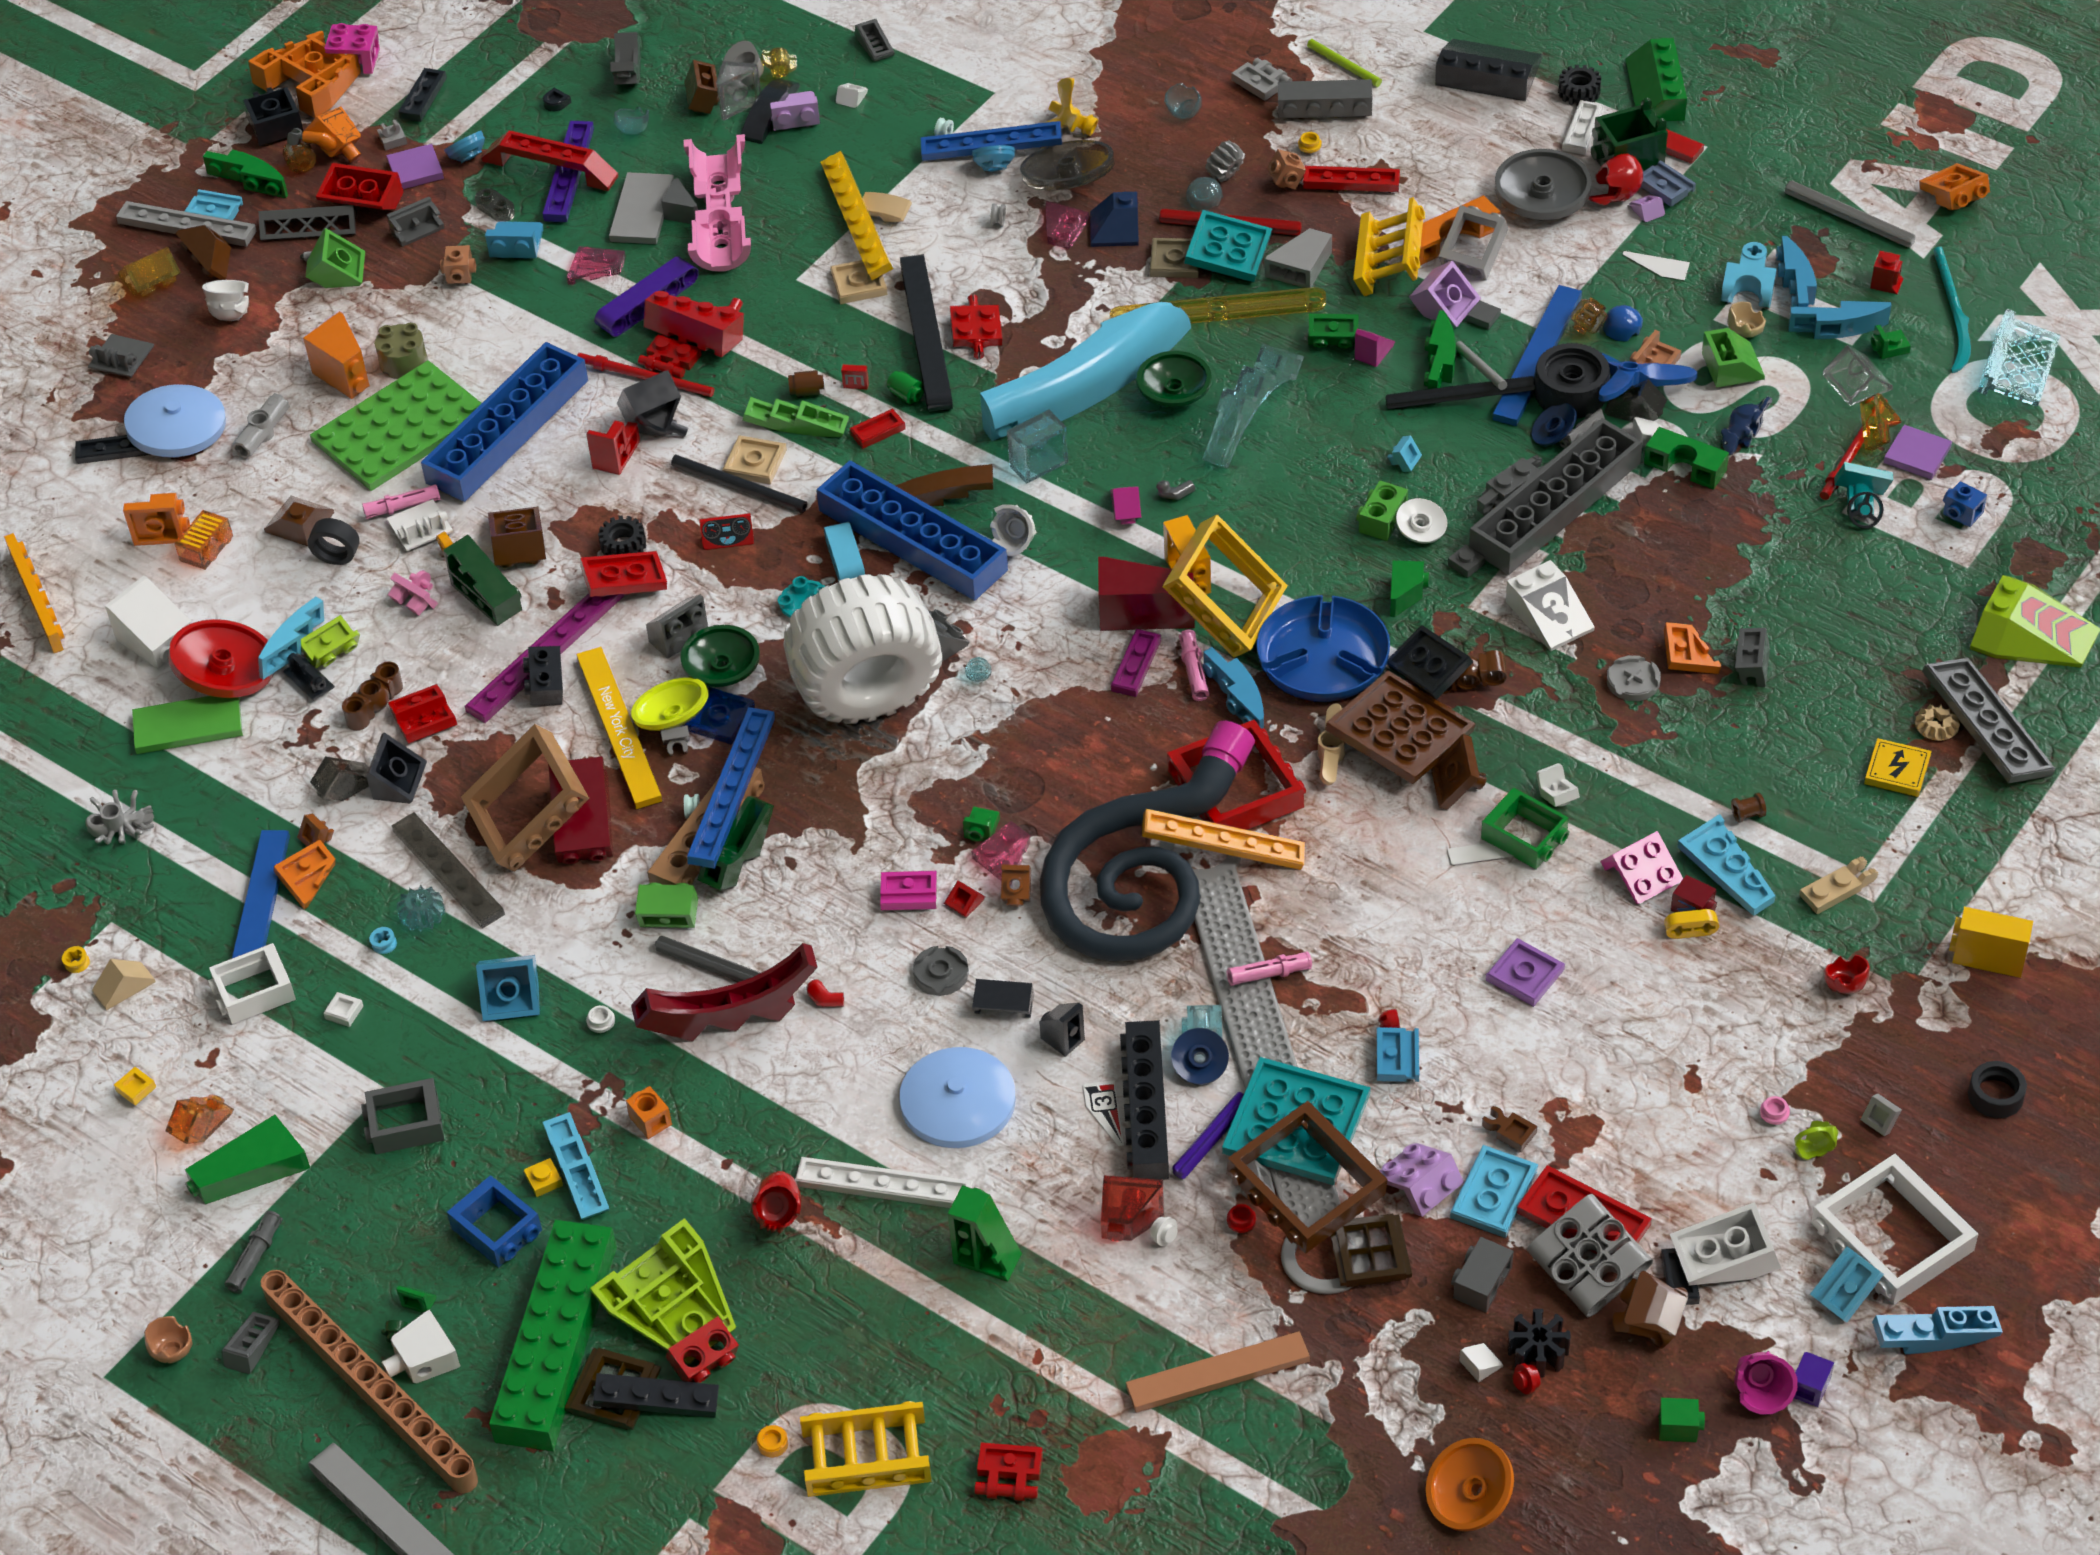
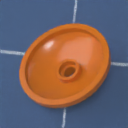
M1467 1438L1451 1444L1438 1455L1427 1476L1426 1498L1431 1512L1442 1524L1458 1531H1474L1489 1525L1500 1516L1511 1498L1514 1486V1473L1511 1462L1501 1448L1485 1439ZM1482 1487L1481 1492L1476 1495L1477 1490Z

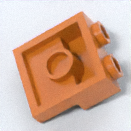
M1958 163L1919 180L1920 190L1935 195L1936 204L1946 207L1948 210L1965 207L1968 202L1984 198L1990 192L1988 174Z
M176 493L151 494L150 502L124 503L123 512L134 546L183 543L180 541L182 539L185 540L186 532L190 531L189 517H183L185 513L184 500L178 499Z

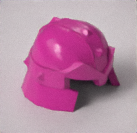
M1769 1351L1757 1352L1739 1359L1735 1369L1734 1383L1741 1392L1740 1403L1749 1411L1758 1414H1774L1783 1410L1793 1401L1797 1391V1376L1793 1367L1787 1361L1771 1354Z

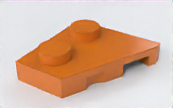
M1666 622L1663 630L1668 669L1719 674L1721 669L1720 662L1713 661L1708 654L1709 647L1699 638L1698 632L1692 625Z
M318 840L274 866V873L302 908L306 909L335 866L336 859L322 841Z

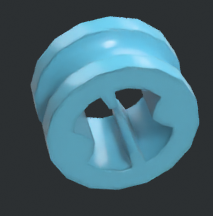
M388 927L377 928L369 937L373 950L378 954H387L396 948L397 940L394 932Z

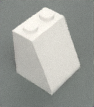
M144 575L105 605L116 641L157 669L169 661V647L174 635L180 629L192 623Z

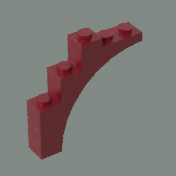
M802 943L788 957L772 968L732 985L692 992H670L646 988L631 1005L636 1028L693 1042L707 1025L737 1031L751 1015L780 1022L795 1005L793 994L818 968L812 945Z

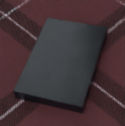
M1421 625L1389 657L1387 666L1437 700L1473 663V660L1470 656Z

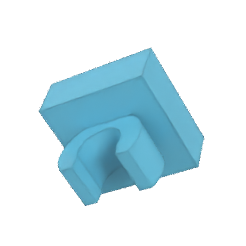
M1403 436L1399 443L1393 447L1392 454L1387 457L1392 465L1399 464L1403 472L1412 471L1422 454L1411 436Z

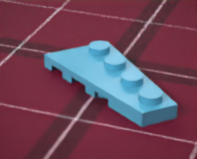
M1719 814L1678 840V848L1754 916L1775 902V894L1760 872L1753 868L1750 863V857L1736 843L1737 838L1732 831H1728L1724 825V819Z

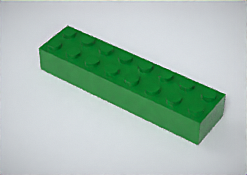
M562 1220L554 1221L489 1423L495 1443L554 1452L566 1414L565 1406L573 1391L600 1304L590 1291V1288L609 1275L617 1249L612 1227Z

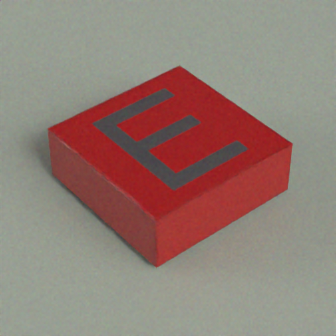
M843 364L841 369L843 388L868 390L867 366Z

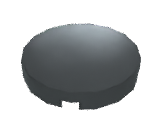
M930 947L922 951L915 958L913 964L914 982L920 990L930 995L943 996L952 994L960 990L967 982L969 976L967 958L954 947Z

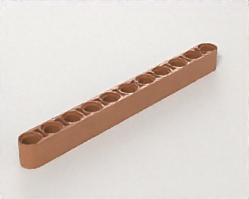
M271 1270L262 1277L261 1287L268 1305L454 1491L462 1494L468 1493L477 1486L478 1476L472 1458L310 1297L280 1270Z

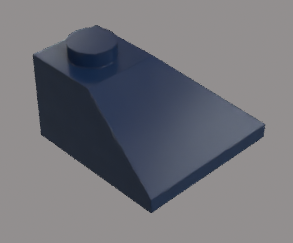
M1113 192L1090 211L1091 247L1139 245L1137 192Z

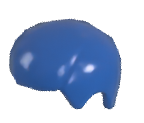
M1619 305L1613 307L1607 313L1603 331L1614 340L1629 341L1633 334L1639 335L1643 318L1631 306Z

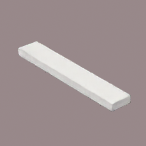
M801 1157L795 1178L798 1187L951 1208L962 1185L970 1188L974 1187L972 1180Z

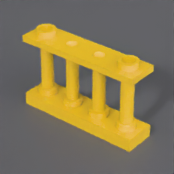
M1414 197L1409 198L1408 212L1381 221L1375 220L1370 211L1361 214L1353 280L1363 296L1373 294L1374 283L1377 279L1405 270L1412 281L1417 280L1418 269L1420 268L1419 256L1425 211L1421 205L1417 204ZM1406 223V228L1379 237L1382 230ZM1405 239L1404 245L1377 253L1380 246ZM1403 255L1401 262L1376 269L1378 263Z
M907 1401L899 1405L825 1414L812 1413L808 1416H801L803 1438H812L814 1461L813 1469L804 1470L808 1497L932 1482L929 1456H920L918 1449L916 1424L925 1423L923 1402ZM904 1426L907 1457L889 1460L885 1428ZM873 1429L876 1461L859 1464L857 1463L855 1432ZM842 1433L845 1465L826 1467L824 1435Z

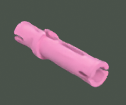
M435 484L399 495H385L383 499L362 503L366 519L384 514L393 515L395 511L414 507L431 499L434 501L440 500V494Z
M1188 629L1179 634L1182 647L1181 658L1186 664L1192 698L1196 701H1203L1207 699V696L1209 697V691L1201 663L1202 651L1197 645L1195 632Z
M1308 951L1289 956L1284 954L1277 955L1272 960L1227 968V980L1230 986L1273 976L1280 975V977H1286L1289 973L1311 969L1312 959Z

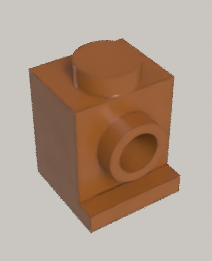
M1002 864V901H1007L1008 906H1023L1024 902H1030V865ZM1013 880L1020 882V887L1016 890L1010 888V883Z

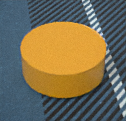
M445 531L436 535V540L442 551L453 544Z
M776 1425L766 1426L761 1429L757 1435V1445L760 1453L770 1458L782 1455L788 1448L786 1431Z

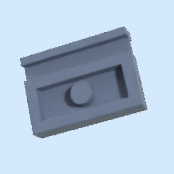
M1660 160L1657 166H1651L1643 172L1641 187L1652 195L1662 198V201L1669 206H1673L1688 196V192H1694L1696 183Z

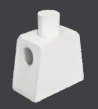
M430 1310L392 1336L391 1343L395 1355L381 1362L386 1374L390 1378L405 1370L413 1383L425 1381L460 1367L455 1348Z

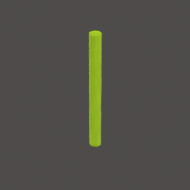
M1314 39L1308 41L1307 47L1364 80L1371 79L1372 85L1376 87L1381 85V78Z

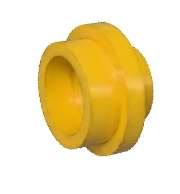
M1305 132L1298 140L1299 149L1305 153L1317 152L1322 146L1319 135L1314 132Z

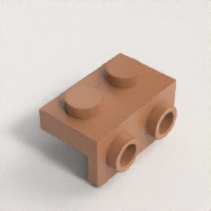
M1654 330L1650 337H1646L1643 340L1641 348L1637 352H1633L1629 361L1638 364L1659 363L1675 365L1681 358V350L1659 342L1660 331Z

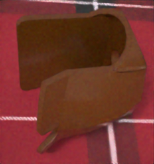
M1641 1271L1638 1278H1633L1620 1294V1299L1627 1304V1309L1624 1312H1615L1613 1314L1615 1331L1648 1338L1656 1347L1663 1349L1676 1336L1688 1300L1687 1290L1683 1287L1672 1288L1648 1272Z

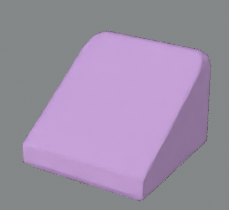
M1648 195L1629 203L1632 210L1644 222L1665 215L1662 198Z

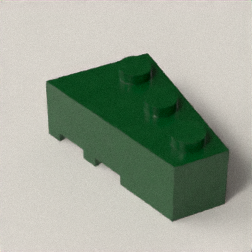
M468 534L443 550L451 585L497 626L522 611L520 601L522 596L518 588L507 580Z

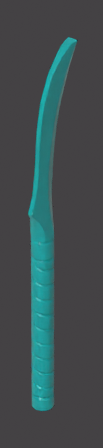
M1936 247L1933 252L1958 333V354L1951 368L1952 373H1955L1968 363L1971 356V344L1968 333L1969 318L1962 311L1943 248Z

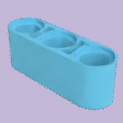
M845 522L824 527L826 544L838 582L845 578L852 579L859 577V575H865L863 562L850 523Z

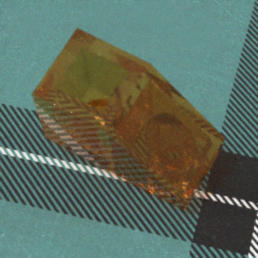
M213 1094L208 1095V1097L199 1098L192 1096L190 1099L177 1100L165 1131L185 1144L205 1142L232 1115L234 1109L225 1104V1100L222 1097Z

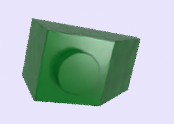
M1392 560L1390 617H1396L1423 599V588H1428L1429 572H1424V561Z

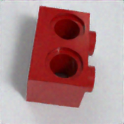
M717 1316L670 1347L667 1351L666 1359L682 1381L702 1383L711 1375L710 1371L718 1365L723 1368L735 1360L739 1344L719 1316ZM718 1340L723 1343L724 1349L715 1351L709 1346V1342ZM690 1356L695 1357L699 1361V1365L697 1367H688L684 1363V1359Z

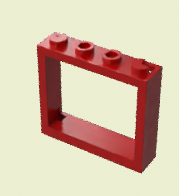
M1255 719L1241 724V726L1253 735L1255 739L1254 746L1285 789L1222 814L1215 806L1199 815L1202 821L1248 830L1304 808L1306 788L1303 782L1296 779L1291 765L1288 762H1284L1279 748L1276 745H1272L1267 731L1264 728H1260ZM1209 737L1167 752L1168 772L1178 786L1191 780L1193 772L1190 767L1199 764L1203 756L1202 750Z

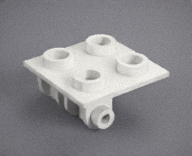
M433 499L386 518L406 551L435 540L436 535L443 531L447 534L453 532V529L447 522L449 520L445 511L441 512Z

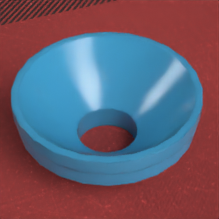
M478 131L444 149L445 154L453 160L461 161V163L482 153L481 150L485 141L483 132Z
M1006 145L977 148L972 151L973 161L982 167L984 171L1005 170L1015 157V148Z

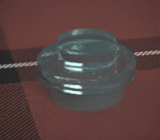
M982 657L972 658L965 667L966 677L974 682L985 681L992 673L991 665Z

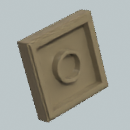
M1153 238L1150 277L1198 278L1199 267L1184 264L1192 239Z

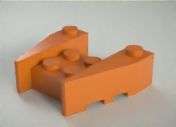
M323 31L307 35L306 40L295 44L292 41L284 43L285 47L276 51L273 48L267 49L248 61L252 83L265 91L269 87L274 89L289 78L301 83L295 87L299 110L314 118L335 105L360 75L361 69L358 54L325 53L326 44Z

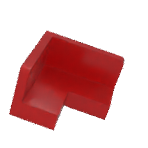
M615 420L607 434L588 430L586 434L592 469L617 475L622 473L640 443L638 424L629 421L624 426V422Z

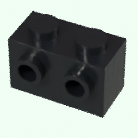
M560 646L528 647V657H523V673H528L529 679H524L525 695H530V706L562 705L563 682Z

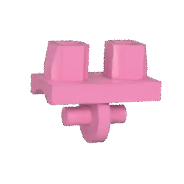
M422 570L417 574L411 573L409 579L412 582L395 572L390 579L395 584L388 593V596L394 602L402 605L409 595L412 596L405 606L418 616L427 606L432 609L437 606L438 602L430 598L429 592L425 591L426 589L430 591L433 588V584L430 583L431 576L426 571Z

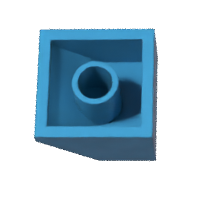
M535 955L484 960L477 963L476 970L483 1021L540 1014L539 982Z

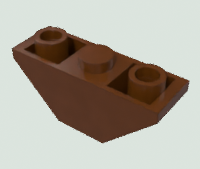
M206 225L180 229L176 232V235L182 241L180 245L186 251L192 253L191 258L197 264L203 266L201 270L211 279L217 277L220 280L227 278L231 247L220 234Z

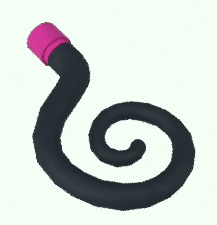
M1219 721L1215 724L1202 750L1203 756L1188 783L1163 790L1122 796L1085 811L1059 832L1044 859L1040 876V900L1050 929L1069 948L1095 959L1109 961L1139 960L1161 953L1183 937L1194 922L1200 904L1199 880L1191 865L1176 852L1161 847H1138L1121 852L1105 863L1096 878L1098 898L1111 909L1127 912L1139 909L1143 904V899L1139 893H1118L1115 890L1114 883L1119 875L1137 866L1153 865L1165 869L1173 876L1179 897L1173 913L1166 921L1156 927L1135 935L1114 936L1100 933L1083 924L1075 915L1068 899V879L1071 867L1080 852L1100 837L1128 827L1143 825V814L1146 809L1192 818L1218 805L1227 794L1236 774L1242 770L1255 744L1253 735L1241 725L1229 721Z

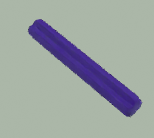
M1237 1092L1172 1166V1173L1179 1179H1185L1229 1129L1244 1096L1242 1092Z

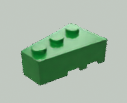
M962 1185L948 1212L953 1264L1008 1282L1022 1252L991 1195L979 1188H970Z

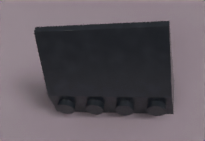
M1452 39L1442 48L1436 62L1435 85L1526 101L1543 54Z

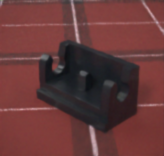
M976 979L972 1009L975 1014H980L981 1010L1020 1012L1024 1013L1025 1017L1031 1018L1034 1000L1033 984Z

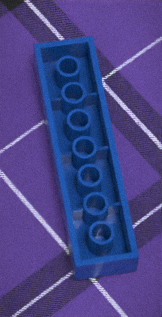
M545 342L421 461L425 483L430 486L436 484L438 490L465 502L588 382L585 359Z
M850 460L816 489L820 512L839 523L849 522L851 529L974 601L1008 571L1007 549Z

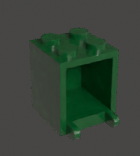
M1649 98L1643 99L1641 105L1595 117V125L1592 129L1593 146L1590 150L1592 158L1597 160L1601 167L1611 158L1626 153L1633 155L1639 161L1643 172L1651 166H1657L1660 160L1665 163L1668 137L1666 121L1663 118L1658 119L1652 110V101Z

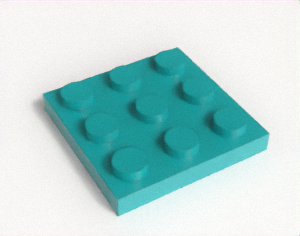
M1202 210L1185 256L1184 264L1255 282L1272 228Z

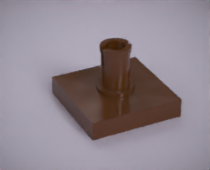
M1462 734L1442 754L1438 763L1431 768L1438 807L1445 810L1454 805L1471 787L1481 790L1486 784V774L1478 771L1472 737Z

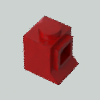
M1884 251L1879 252L1873 267L1870 288L1898 294L1903 282V277L1901 276L1903 261H1900L1901 255Z

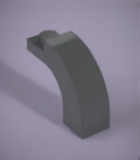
M637 32L614 33L615 62H610L611 73L614 75V85L638 84L641 67L640 36Z

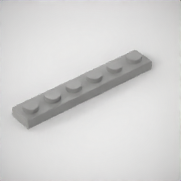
M129 201L125 202L116 216L118 224L176 234L180 229L206 225L220 234L228 244L245 247L248 246L257 232L255 224Z

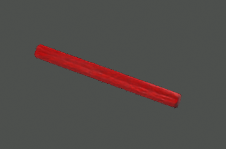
M1161 209L1159 219L1161 223L1197 226L1202 212ZM1221 214L1272 228L1271 233L1298 236L1302 229L1300 221Z

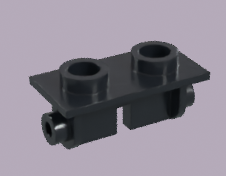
M291 653L287 657L289 667L283 673L313 701L335 688L322 673L300 654Z

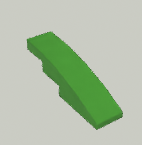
M750 397L742 421L794 434L842 437L849 416L803 400L800 406L776 399L773 405Z

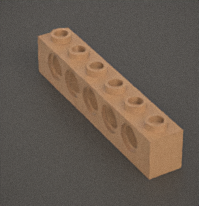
M755 767L739 809L748 796L759 797L764 790L765 784L762 778V771ZM719 778L648 870L649 883L656 882L662 885L686 883L693 885V881L698 876L701 866L688 864L687 855Z

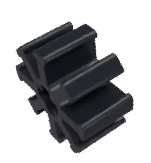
M1533 1309L1532 1325L1523 1318L1522 1314L1514 1318L1513 1331L1510 1330L1508 1333L1507 1354L1509 1356L1515 1354L1514 1367L1522 1363L1528 1365L1531 1361H1534L1540 1378L1545 1377L1546 1362L1555 1368V1372H1559L1564 1367L1565 1355H1569L1571 1334L1569 1330L1562 1332L1563 1318L1558 1314H1555L1554 1318L1547 1325L1542 1324L1544 1310Z

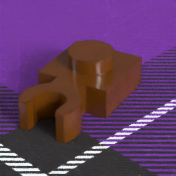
M1492 1106L1490 1110V1115L1496 1119L1491 1120L1485 1116L1482 1118V1126L1486 1130H1497L1496 1139L1519 1152L1524 1150L1537 1133V1125L1513 1112L1509 1117H1506L1503 1111L1496 1106Z

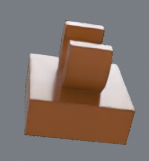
M313 813L306 814L303 817L297 838L306 846L318 840H321L324 844V841L332 839L334 830L329 829L326 826V822L320 821Z

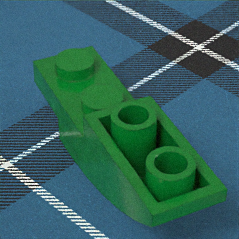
M233 149L228 155L206 151L203 155L208 175L243 182L245 190L282 198L288 197L284 177L271 165L255 156Z
M1439 310L1436 320L1432 319L1430 334L1432 335L1427 336L1425 341V351H1428L1429 369H1431L1430 372L1426 371L1424 386L1428 387V389L1440 388L1442 382L1452 383L1454 377L1455 335L1448 316L1442 310Z

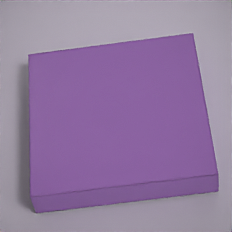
M432 144L387 155L390 169L392 172H398L403 189L444 179Z
M1904 425L1886 453L1884 463L1932 480L1949 452L1952 441Z
M1517 938L1486 974V981L1534 1007L1565 970V963Z

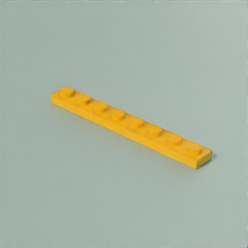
M841 151L830 155L820 163L870 278L874 280L893 270L892 264L844 155Z

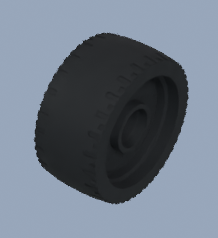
M1563 343L1547 349L1539 357L1535 368L1534 392L1537 402L1545 410L1551 406L1568 403L1575 409L1576 419L1595 413L1606 402L1600 401L1598 398L1601 387L1610 380L1608 361L1595 348L1578 343Z

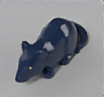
M1765 397L1756 405H1740L1732 411L1728 429L1724 428L1721 430L1723 436L1721 443L1723 444V449L1729 452V455H1733L1736 452L1740 443L1749 448L1753 435L1756 436L1762 426L1764 411L1772 403L1771 397Z

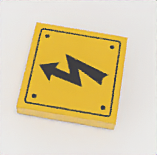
M1877 738L1864 784L1919 797L1932 751Z

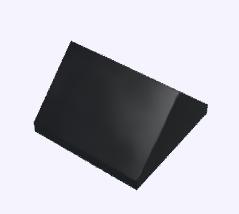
M385 732L380 737L366 775L373 800L410 804L413 802L427 760Z

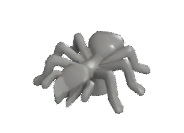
M117 790L112 791L114 802L106 803L103 806L94 797L90 798V802L97 807L100 814L88 816L85 823L88 832L92 836L98 837L95 839L96 843L103 841L107 845L110 844L115 832L119 831L118 841L121 844H125L124 826L135 839H138L143 834V831L140 829L134 830L131 826L132 823L143 830L154 828V824H150L154 819L151 805L135 812L137 790H133L130 798V809L124 814Z

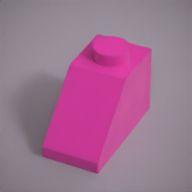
M1139 487L1110 489L1114 520H1120L1121 524L1136 523V518H1141Z

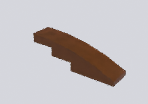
M993 464L943 470L920 476L895 486L932 507L944 506V499L969 498L968 491L993 490Z

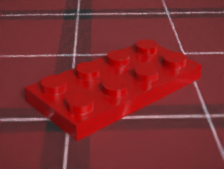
M1546 1165L1517 1206V1214L1547 1229L1580 1200L1589 1194H1593L1611 1215L1623 1224L1625 1230L1637 1243L1640 1242L1652 1222L1651 1217ZM1567 1229L1563 1233V1237L1567 1239L1573 1238L1578 1231L1576 1229ZM1611 1231L1606 1235L1605 1239L1615 1241L1620 1237L1621 1233Z

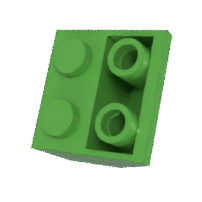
M1730 328L1704 332L1702 356L1716 387L1765 380L1764 372L1751 342Z

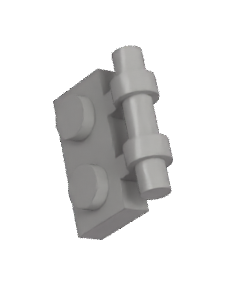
M1259 58L1254 59L1253 65L1247 62L1232 72V81L1264 101L1278 92V82L1292 81V78L1288 77L1285 71L1282 69L1277 70L1272 67L1270 62L1267 60L1262 61Z

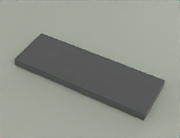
M1969 658L1925 664L1922 670L1924 675L2008 783L2053 775L2055 767Z

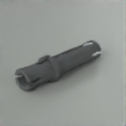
M270 1210L266 1211L258 1228L251 1232L247 1247L224 1284L231 1292L242 1293L261 1256L272 1245L274 1233L283 1221V1218L279 1217L278 1213Z

